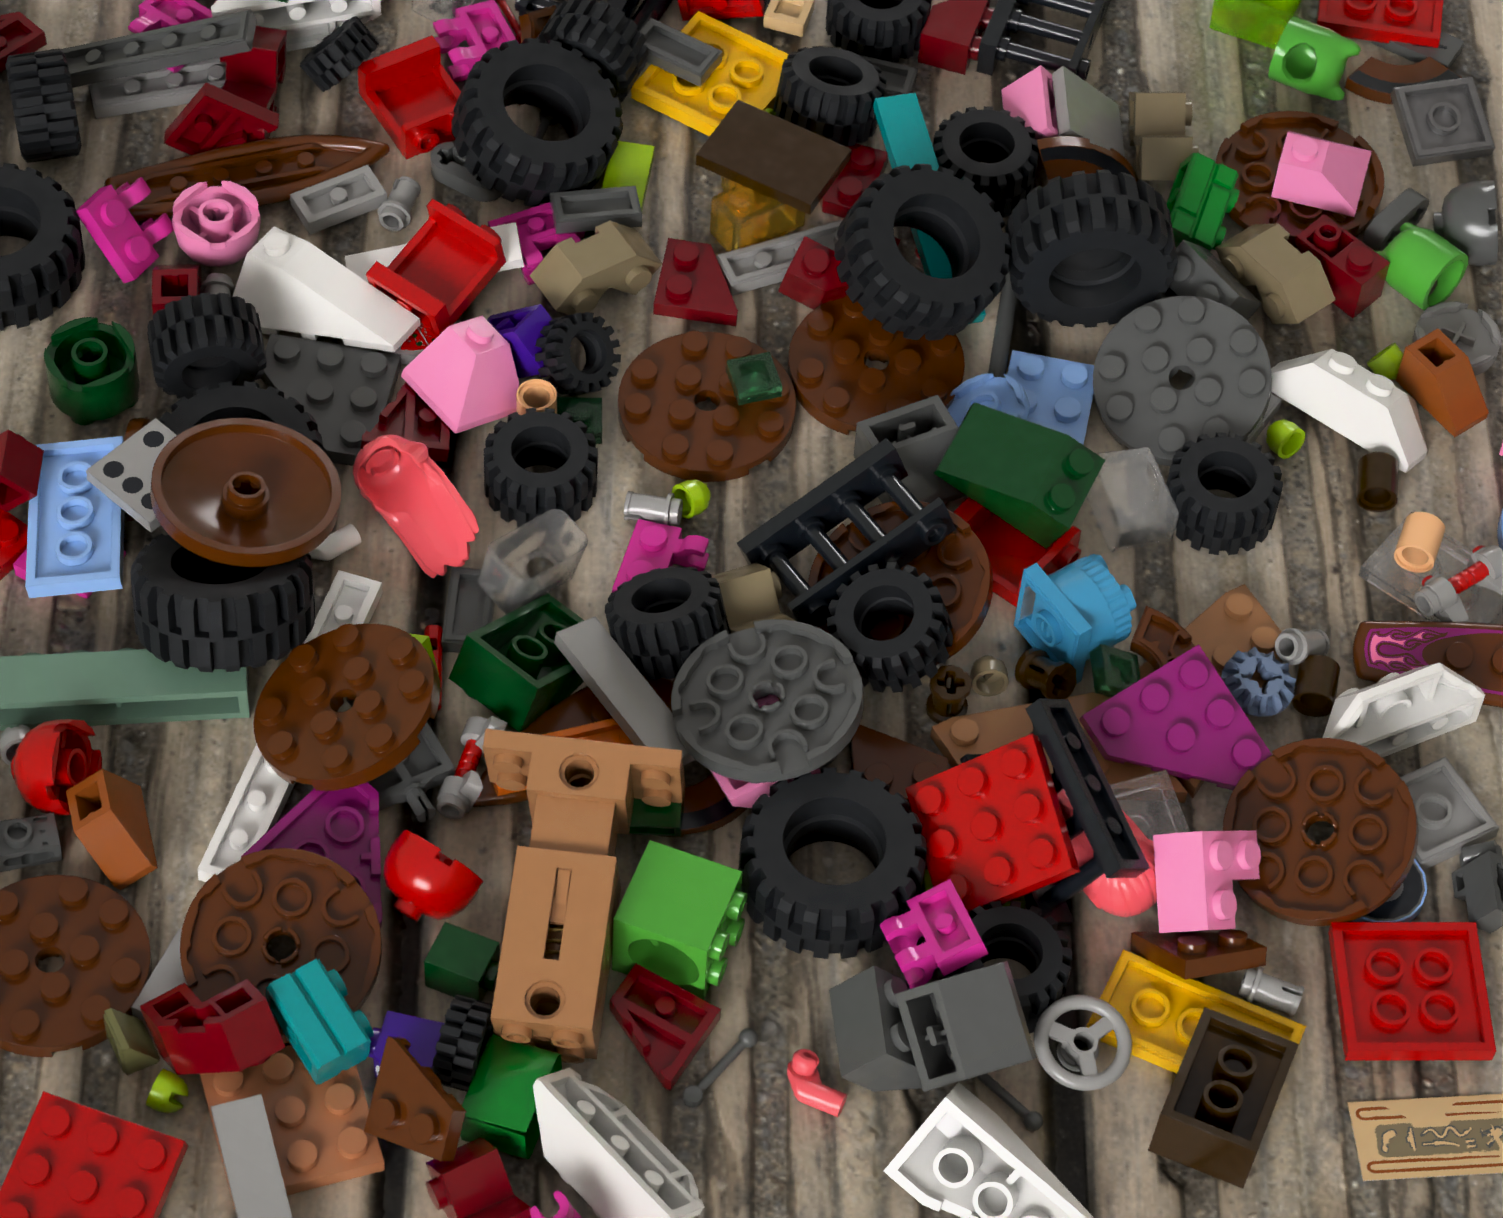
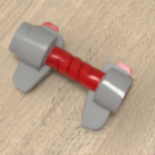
M1479 545L1473 549L1467 568L1448 580L1440 574L1434 577L1431 575L1425 577L1422 580V588L1414 596L1416 606L1420 612L1427 617L1435 614L1440 621L1468 622V615L1459 597L1461 592L1476 584L1494 590L1503 596V550L1496 545H1491L1488 548Z
M474 716L467 720L460 739L461 743L465 746L454 775L447 776L444 779L437 797L438 803L436 808L440 814L450 819H461L465 813L470 812L483 789L476 768L480 759L485 761L483 751L485 729L504 731L508 722L494 716H490L488 719Z

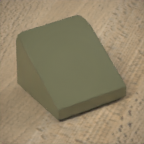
M113 1008L104 1010L103 1019L107 1038L123 1073L126 1072V1075H129L160 1061L158 1052L142 1021Z

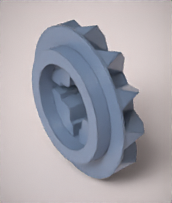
M1253 647L1248 652L1238 650L1226 662L1222 670V680L1244 713L1258 717L1276 715L1285 710L1294 697L1296 679L1291 677L1289 673V663H1281L1275 659L1274 651L1265 654L1259 652L1256 647ZM1255 670L1260 673L1263 680H1269L1263 694L1258 682L1250 680Z

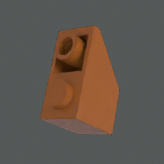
M1439 328L1405 347L1396 382L1453 437H1457L1488 417L1489 412L1468 356Z
M102 768L66 791L74 833L115 888L123 890L158 868L141 786Z

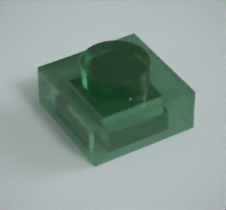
M770 352L727 360L726 372L738 405L782 397V383Z
M557 397V414L561 415L567 412L573 415V422L582 421L587 426V433L593 434L596 444H602V398Z
M1100 644L1089 652L1095 693L1111 698L1141 680L1138 656L1136 654L1104 644Z

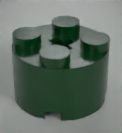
M95 317L74 319L57 328L51 335V342L47 350L45 348L44 361L51 399L56 407L70 416L76 424L90 425L95 421L114 417L133 407L138 402L140 382L135 344L130 333L123 326L111 321V326L98 323V319Z

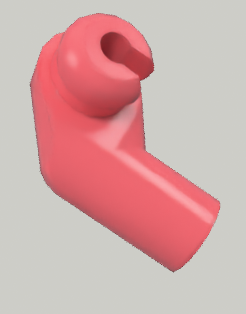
M808 1049L796 1051L793 1054L792 1061L787 1066V1077L794 1096L803 1104L839 1117L846 1102L847 1094L822 1084L816 1068L820 1061L813 1051Z

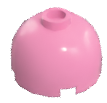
M207 181L185 189L174 201L172 225L179 247L193 261L213 267L233 265L244 259L246 254L256 245L261 216L256 197L246 187L231 181H221L222 187H207Z

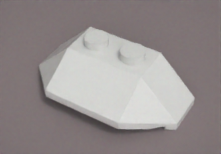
M217 0L211 6L212 17L251 9L257 19L256 26L287 30V52L315 47L327 35H330L338 26L341 27L345 21L350 20L354 16H357L363 24L369 19H376L381 15L380 0H289L285 3L277 0Z
M1329 349L1279 362L1271 368L1272 393L1369 452H1384L1394 456L1398 460L1399 470L1402 472H1408L1425 458L1428 451L1416 400L1395 387L1393 382L1387 377L1374 374L1357 364L1352 356Z
M1440 662L1418 667L1401 674L1396 672L1390 673L1375 684L1362 689L1351 688L1340 694L1335 699L1323 738H1335L1354 742L1374 751L1383 758L1476 722L1485 694L1480 687Z
M570 1067L536 1079L533 1084L544 1158L559 1172L560 1177L571 1185L592 1207L594 1213L599 1218H692L700 1215L704 1205L702 1200L699 1199L698 1188L693 1175L626 1105L598 1086L581 1081V1075Z

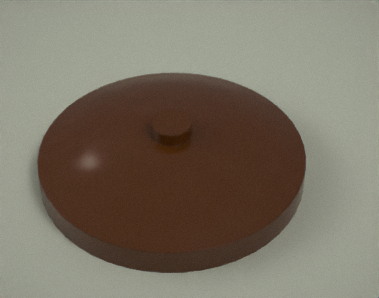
M226 418L198 424L170 440L159 453L154 463L150 497L154 514L163 529L177 543L189 551L222 564L242 567H264L300 558L323 543L333 530L338 519L341 502V482L338 472L328 455L303 434L270 421L251 418Z

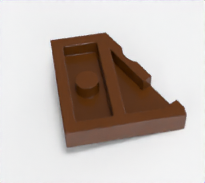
M860 724L849 742L852 770L863 772L864 779L871 782L878 778L890 785L889 793L891 795L898 792L908 802L906 787L949 769L947 757Z
M1241 930L1131 933V952L1183 979L1266 966L1267 947L1248 938V934Z
M387 1036L364 1132L439 1161H454L466 1110L452 1094L445 1092L441 1085V1080L429 1066H421L408 1051L411 1044L407 1039Z

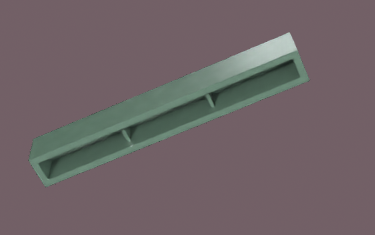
M122 648L117 651L88 652L76 650L70 653L59 654L26 653L20 656H0V731H4L8 727L10 729L19 727V724L33 729L46 721L69 719L84 720L89 726L250 718L248 666L241 667L240 671L226 672V669L200 672L195 667H189L188 669L176 667L172 661L165 663L147 649Z

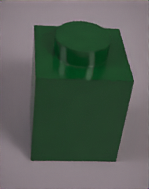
M445 922L424 960L425 986L452 997L461 995L483 1001L487 991L495 992L500 960L499 942Z

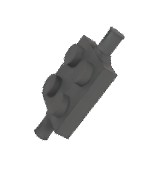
M346 697V701L352 707L354 704V700L349 701ZM426 722L417 736L420 740L419 745L397 766L368 782L379 792V811L397 803L408 802L418 822H426V816L428 820L435 816L436 809L432 806L425 793L429 789L443 784L447 776H453L455 767L428 722Z

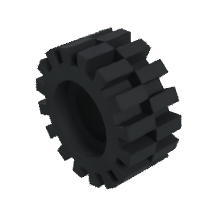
M354 16L350 20L345 21L341 27L338 26L320 44H317L312 49L313 51L304 57L305 59L301 61L299 66L318 88L324 92L331 89L333 85L335 86L340 83L355 68L357 69L362 64L361 62L366 60L376 50L379 41L361 20Z
M590 312L566 315L549 321L550 325L544 326L540 331L545 337L538 338L535 346L542 348V353L535 354V361H543L544 367L538 369L540 376H550L547 381L554 387H558L557 393L576 396L600 391L602 387H607L612 383L609 377L617 375L619 369L612 366V364L621 362V354H614L613 348L620 347L619 340H610L609 336L615 331L611 326L602 327L606 320L601 316L593 317L594 313ZM574 337L581 342L586 354V362L582 371L576 368L570 355V345Z
M456 995L455 999L452 1000L450 1010L448 1009L445 1015V1023L442 1024L440 1029L441 1035L436 1044L435 1050L437 1052L432 1066H434L432 1071L441 1080V1085L465 1092L468 1091L487 1043L492 1034H494L491 1022L493 1004L461 995Z

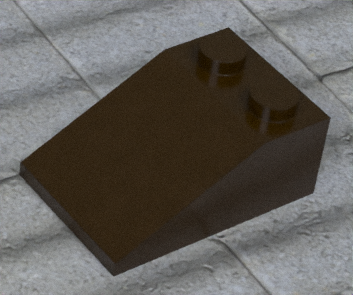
M1204 1007L1161 1111L1148 1151L1243 1189L1299 1044Z

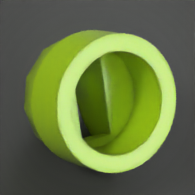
M1392 343L1367 362V365L1374 374L1383 375L1390 380H1395L1403 352L1396 343Z
M1286 419L1274 421L1268 427L1266 433L1268 447L1281 459L1290 458L1297 453L1305 440V432L1294 422Z
M686 480L675 485L671 493H674L675 498L683 500V518H692L708 508L711 492L707 485L699 480Z
M163 1068L150 1090L145 1105L167 1114L177 1112L184 1105L173 1098L175 1094L188 1097V1086L180 1076Z

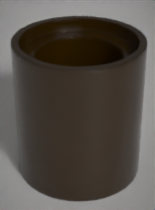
M1372 452L1360 458L1358 462L1356 500L1361 508L1372 512H1384L1392 509L1397 504L1399 463L1394 456L1384 452Z
M1308 655L1298 665L1294 697L1292 699V705L1298 712L1312 717H1323L1331 714L1340 676V666L1335 660L1324 655Z

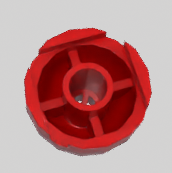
M69 719L43 722L27 732L16 749L11 762L12 777L23 799L42 813L70 815L66 791L102 769L101 750H92L91 742L88 736L96 735L92 727L84 720Z
M404 830L391 845L384 863L383 875L386 886L398 898L393 907L416 922L419 921L422 915L442 920L452 918L464 911L479 892L478 890L483 884V880L457 859L453 861L440 852L441 849L408 830Z

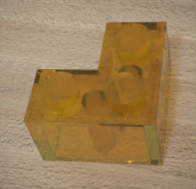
M723 176L721 188L724 192L712 197L710 233L727 252L781 237L805 225L806 213Z

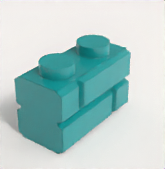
M314 959L296 969L294 973H288L269 983L266 987L265 997L274 1018L316 1085H320L340 1074L342 1070H347L366 1060L370 1053L371 1040L369 1038L374 1036L372 1027L365 1014L361 1010L352 1012L344 997L348 995V992L339 973L335 969L327 972L320 959Z

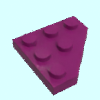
M1199 644L1091 709L1079 719L1105 760L1122 764L1128 762L1152 768L1151 771L1188 780L1194 778L1217 784L1216 787L1234 790L1248 769L1252 771L1261 762L1272 756V753Z
M368 782L355 787L334 791H316L314 788L241 856L267 849L291 848L313 852L334 861L347 870L367 894L374 906L381 928L379 792Z

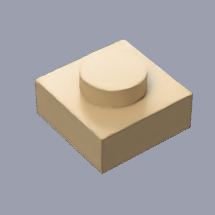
M770 0L764 14L763 27L803 37L814 11L815 0Z

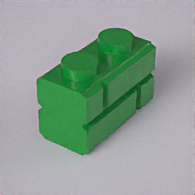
M1192 153L1180 163L1166 203L1167 208L1170 210L1176 248L1183 240L1207 248L1209 251L1212 249L1216 250L1215 247L1222 243L1227 230L1225 226L1221 225L1225 212L1229 213L1233 209L1239 197V190L1234 188L1239 175L1238 171L1221 163L1216 164L1215 160L1200 153Z

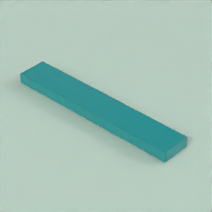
M916 93L875 98L873 110L892 169L902 165H907L912 169L915 164L932 165V170L937 171L939 165ZM911 228L924 273L935 278H952L950 262L942 247L926 233ZM985 310L972 323L983 322L986 316Z

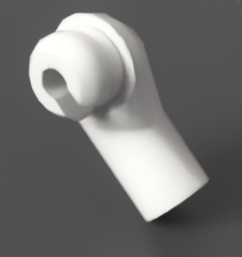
M349 523L330 534L323 543L309 552L312 559L332 560L361 544L360 534L354 525Z

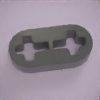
M454 142L438 144L431 151V174L438 182L480 202H491L502 196L503 193L493 188L492 191H489L481 185V182L478 181H481L482 178L477 174L471 175L464 166L466 157L460 158Z
M1412 188L1406 189L1373 219L1364 234L1363 242L1374 250L1383 251L1395 236L1401 232L1400 227L1405 222L1414 225L1419 223L1428 208L1429 200Z

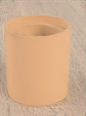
M530 379L523 382L516 392V412L519 415L526 414V409L536 408V412H545V408L555 409V414H557V391L555 387L543 379Z
M1413 512L1409 514L1405 519L1394 552L1396 563L1403 569L1414 573L1430 571L1434 567L1445 533L1444 523L1435 515L1427 512Z

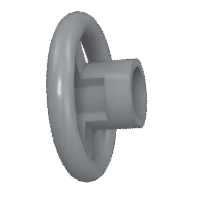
M1079 994L1058 999L1042 1012L1034 1031V1048L1041 1066L1055 1081L1071 1089L1092 1091L1112 1084L1124 1073L1132 1054V1038L1126 1021L1112 1005L1100 998ZM1079 1009L1094 1012L1102 1017L1089 1028L1079 1027L1071 1029L1055 1022L1062 1014ZM1114 1030L1117 1039L1116 1056L1112 1064L1098 1074L1095 1060L1099 1054V1041ZM1049 1038L1059 1042L1057 1056L1060 1063L1071 1071L1080 1072L1081 1075L1067 1071L1055 1060L1050 1050ZM1074 1040L1083 1041L1087 1045L1088 1050H1079L1075 1046Z

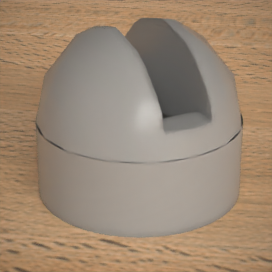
M19 724V727L11 729L8 727L0 734V753L2 760L6 764L11 766L12 759L16 753L14 744L22 741L25 734L32 730L30 727Z

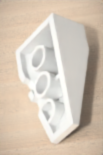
M960 1082L948 1093L884 1170L887 1175L922 1205L938 1212L942 1209L961 1218H1094L1007 1124Z

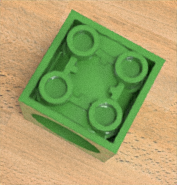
M649 840L613 918L612 970L628 975L637 963L705 1000L711 984L718 987L723 979L728 963V958L723 956L728 945L736 947L744 929L745 919L741 918L746 904L747 893L741 891L743 871Z

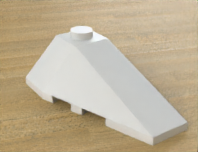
M273 227L246 254L232 296L245 299V303H251L255 307L256 312L259 314L261 331L263 334L269 335L278 334L280 330L301 333L302 339L316 341L318 336L342 339L346 346L395 352L421 325L419 317L310 242L276 227Z

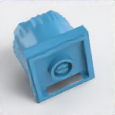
M1091 554L1088 557H1082L1050 575H1047L1035 563L1023 570L1014 626L1032 648H1039L1047 652L1050 659L1055 662L1065 661L1072 664L1076 669L1077 684L1082 681L1085 662L1088 659L1130 636L1132 627L1130 612L1136 608L1137 604L1131 589L1125 584L1119 585L1116 582L1115 577L1110 574L1108 566L1101 555Z

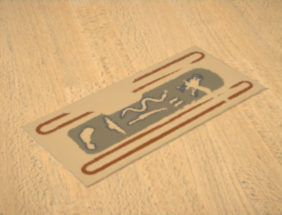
M1503 1094L1347 1102L1363 1181L1503 1173Z

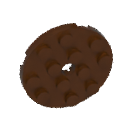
M1303 111L1270 112L1241 123L1240 130L1235 132L1229 139H1224L1218 150L1215 162L1216 164L1221 163L1234 169L1239 174L1234 187L1239 190V197L1233 209L1227 214L1243 229L1254 224L1279 223L1290 233L1289 240L1287 241L1295 248H1298L1295 243L1296 236L1324 214L1353 236H1357L1365 230L1375 218L1380 207L1385 182L1383 168L1373 148L1360 135L1354 138L1338 128V121L1319 114ZM1288 131L1372 151L1355 217L1271 197Z
M848 295L817 307L797 327L790 343L788 356V375L792 381L795 396L812 417L825 426L848 436L850 431L856 432L857 422L935 395L940 397L946 409H948L955 395H950L951 392L963 382L965 368L964 353L956 334L953 336L946 334L943 339L932 341L926 340L925 334L919 340L904 338L903 332L898 330L895 334H892L882 329L883 324L875 318L872 321L866 318L861 313L864 308L858 301L853 304ZM869 359L870 361L887 362V367L881 370L869 368L866 366V361Z
M694 330L663 339L640 353L629 365L622 377L618 392V420L626 441H631L644 454V461L652 467L685 480L720 482L749 475V469L767 459L771 462L779 455L789 441L795 423L796 396L792 381L784 367L769 352L748 339L720 332H700ZM710 397L711 402L715 403L718 407L711 411H704L696 407V404L706 401V398Z
M895 501L879 504L867 509L868 513L886 534L909 518ZM919 501L924 507L930 504L927 502ZM950 510L948 512L956 530L947 535L939 544L930 547L906 564L915 567L919 575L925 573L930 577L934 587L937 586L953 627L950 629L953 635V644L951 647H946L949 654L948 659L959 652L975 636L986 618L993 594V573L984 546L972 531L970 525ZM852 522L846 527L842 523L829 536L848 560L871 545ZM817 553L808 578V584L811 587L833 572L819 553ZM907 615L888 616L874 625L868 638L877 641L893 639L901 635L909 627L913 618ZM827 623L817 627L830 634Z
M344 624L335 630L314 638L306 644L295 647L290 652L289 657L271 675L260 694L254 713V735L258 748L274 772L292 785L294 782L313 785L316 791H334L369 782L397 766L419 745L420 740L417 736L425 726L428 718L435 719L441 692L438 671L422 644L409 633L383 624ZM347 697L349 701L354 700V704L350 709L338 712L339 708L344 704L343 698Z
M1304 739L1273 750L1272 756L1261 762L1252 771L1248 769L1235 786L1225 810L1223 831L1256 830L1257 843L1261 851V861L1259 864L1260 879L1238 880V884L1245 894L1263 910L1282 920L1300 925L1330 926L1331 922H1350L1374 911L1385 903L1401 886L1412 867L1417 851L1418 818L1413 799L1404 780L1402 781L1399 775L1386 763L1385 759L1374 751L1357 743L1342 739ZM1319 821L1330 823L1334 827V832H1332V835L1327 840L1316 844L1315 841L1307 837L1308 829L1312 824Z
M291 848L267 849L241 857L240 861L227 867L218 875L214 874L198 891L187 911L182 926L180 938L181 965L188 987L204 1002L246 979L266 997V987L269 983L288 973H294L296 969L314 959H320L327 972L335 969L341 976L348 992L344 999L352 1012H355L363 1006L377 980L382 957L381 930L376 911L367 894L357 883L356 879L339 864L324 856L305 850ZM279 935L291 937L296 943V950H294L291 956L277 961L268 954L267 947L274 937ZM274 1018L280 1035L282 1037V1040L284 1042V1045H291L283 1030L279 1026L278 1022Z
M71 875L37 876L15 882L0 889V1048L24 1056L52 1057V1052L69 1050L82 1046V1050H86L108 1039L103 1019L104 1010L113 1008L133 1017L131 1006L152 974L150 942L143 921L136 910L125 898L111 888L87 878ZM60 955L62 956L64 964L59 970L46 973L38 969L39 959L43 961L49 957L58 958Z

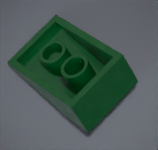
M974 402L970 406L934 474L1047 549L1070 529L1105 459L1067 434Z
M546 594L467 634L449 679L462 688L469 697L478 700L499 716L501 720L508 722V726L521 732L545 711L570 696L584 683L580 675L554 644L556 632L585 620L550 594Z

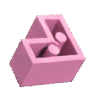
M1194 831L1153 835L1159 933L1236 929L1235 914L1237 901L1233 893V881L1260 879L1259 864L1261 861V851L1257 843V831Z

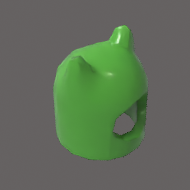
M1292 16L1276 46L1269 67L1268 78L1307 94L1320 96L1332 101L1343 100L1345 93L1340 87L1339 82L1344 73L1348 57L1359 55L1361 48L1354 41L1341 36L1331 29L1303 18Z
M1405 222L1400 227L1401 232L1395 236L1383 251H1374L1390 262L1385 279L1386 282L1394 290L1425 311L1433 305L1444 302L1452 294L1465 274L1469 257L1433 230ZM1437 280L1436 288L1434 289L1432 294L1429 295L1431 288Z

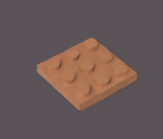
M288 1045L284 1049L272 1054L266 1062L258 1066L248 1067L241 1072L199 1074L231 1199L232 1194L211 1113V1106L262 1094L287 1196L385 1170L378 1138L364 1132L369 1107L356 1065L347 1070H342L335 1077L320 1085H316L292 1045Z

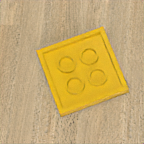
M698 11L683 27L681 32L723 51L722 62L704 84L699 87L651 64L631 88L632 99L710 137L737 100L763 111L767 108H774L783 62L789 54Z

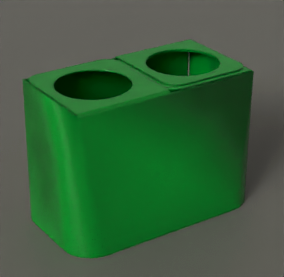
M492 1034L462 1103L466 1114L460 1134L461 1139L471 1142L482 1137L496 1147L498 1151L529 1159L540 1135L533 1084L539 1077L562 1070L561 1054L525 1043L510 1042L504 1040L501 1036Z

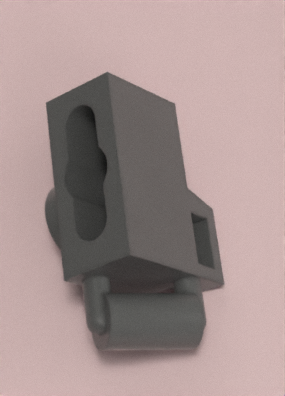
M54 813L0 821V872L63 860Z
M1495 840L1462 847V853L1459 855L1461 868L1451 873L1454 897L1461 901H1466L1469 922H1476L1478 929L1490 934L1503 927V854L1501 846L1497 845Z

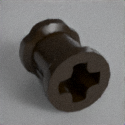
M1031 648L1024 652L1018 659L1015 667L1017 683L1027 689L1036 688L1040 690L1046 699H1067L1076 686V669L1074 666L1065 661L1055 662L1051 660L1047 652L1039 648ZM1035 665L1040 668V671L1037 672L1031 669L1030 666ZM1054 678L1062 684L1058 686L1051 681Z
M954 665L941 666L938 669V673L930 678L929 687L931 694L928 696L926 703L927 715L937 724L952 717L967 715L968 702L966 697L969 696L972 687L970 675L964 672L962 668ZM950 677V678H951L950 688H947V687H946L947 678ZM948 703L952 704L949 714L946 713Z

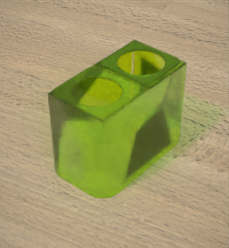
M1214 0L1209 28L1275 50L1292 16H1299L1303 0Z

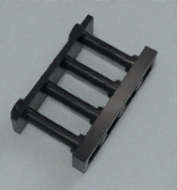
M998 0L980 42L976 72L992 76L998 61L1005 62L1008 58L1037 67L1041 65L1051 71H1056L1064 66L1086 81L1091 65V60L1087 58L1111 0H1095V3L1086 0ZM1031 2L1085 17L1088 20L1082 31L1025 15L1021 7L1022 4L1029 6ZM1020 30L1074 45L1076 49L1072 59L1011 42L1012 38L1009 35L1011 32L1017 34Z
M885 438L737 542V545L748 565L759 563L770 568V571H774L795 596V599L787 604L795 620L819 627L827 623V618L831 617L828 610L830 601L839 600L836 590L842 583L849 586L852 583L850 579L852 574L859 571L862 576L869 572L867 566L878 564L879 569H886L887 562H897L901 569L930 547L943 541L947 535L956 530V527L944 502L939 497L924 507L902 483L901 480L907 477L908 473L896 448ZM885 491L909 517L887 534L864 508L865 505ZM847 518L852 521L871 544L850 560L846 558L826 534ZM810 544L833 570L832 573L812 587L789 561L790 558Z
M1038 699L1026 708L1033 724V731L1031 733L1040 738L1042 746L1053 765L1051 776L1056 793L1064 789L1073 807V815L1065 820L1070 839H1074L1084 831L1093 848L1094 857L1079 867V873L1066 877L1058 883L1054 882L1025 894L1024 897L1027 910L1033 905L1042 909L1040 915L1042 918L1045 919L1051 915L1058 922L1057 927L1069 926L1074 922V919L1066 904L1068 899L1103 874L1106 875V878H1136L1150 867L1069 700ZM966 754L960 758V761L964 763L983 754Z

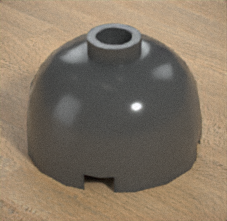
M1476 180L1456 186L1445 196L1442 212H1433L1434 232L1464 252L1469 257L1468 265L1485 266L1497 263L1498 224H1496L1495 214L1497 202L1494 180Z

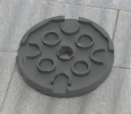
M1174 296L1158 299L1138 307L1124 316L1111 329L1102 342L1095 360L1093 390L1100 418L1108 432L1120 445L1124 444L1132 451L1142 455L1144 460L1170 466L1172 465L1174 455L1177 451H1182V447L1186 442L1191 440L1197 443L1198 436L1208 434L1210 438L1215 437L1216 433H1226L1227 437L1235 438L1237 434L1244 436V441L1246 442L1248 435L1257 426L1260 419L1264 418L1272 390V373L1270 359L1263 340L1255 328L1242 315L1228 306L1210 299L1194 296ZM1178 370H1182V372L1191 374L1195 381L1189 388L1179 390L1170 384V379L1178 373Z
M768 619L753 621L754 627L729 635L724 630L697 647L683 663L672 689V714L681 743L687 752L701 765L719 775L734 780L754 784L776 782L796 778L820 768L831 761L848 745L855 735L863 715L864 691L862 678L853 662L852 654L838 639L824 630L806 623L792 620ZM769 694L776 695L781 699V702L776 701L771 705H763L761 709L756 702L759 698L766 697Z

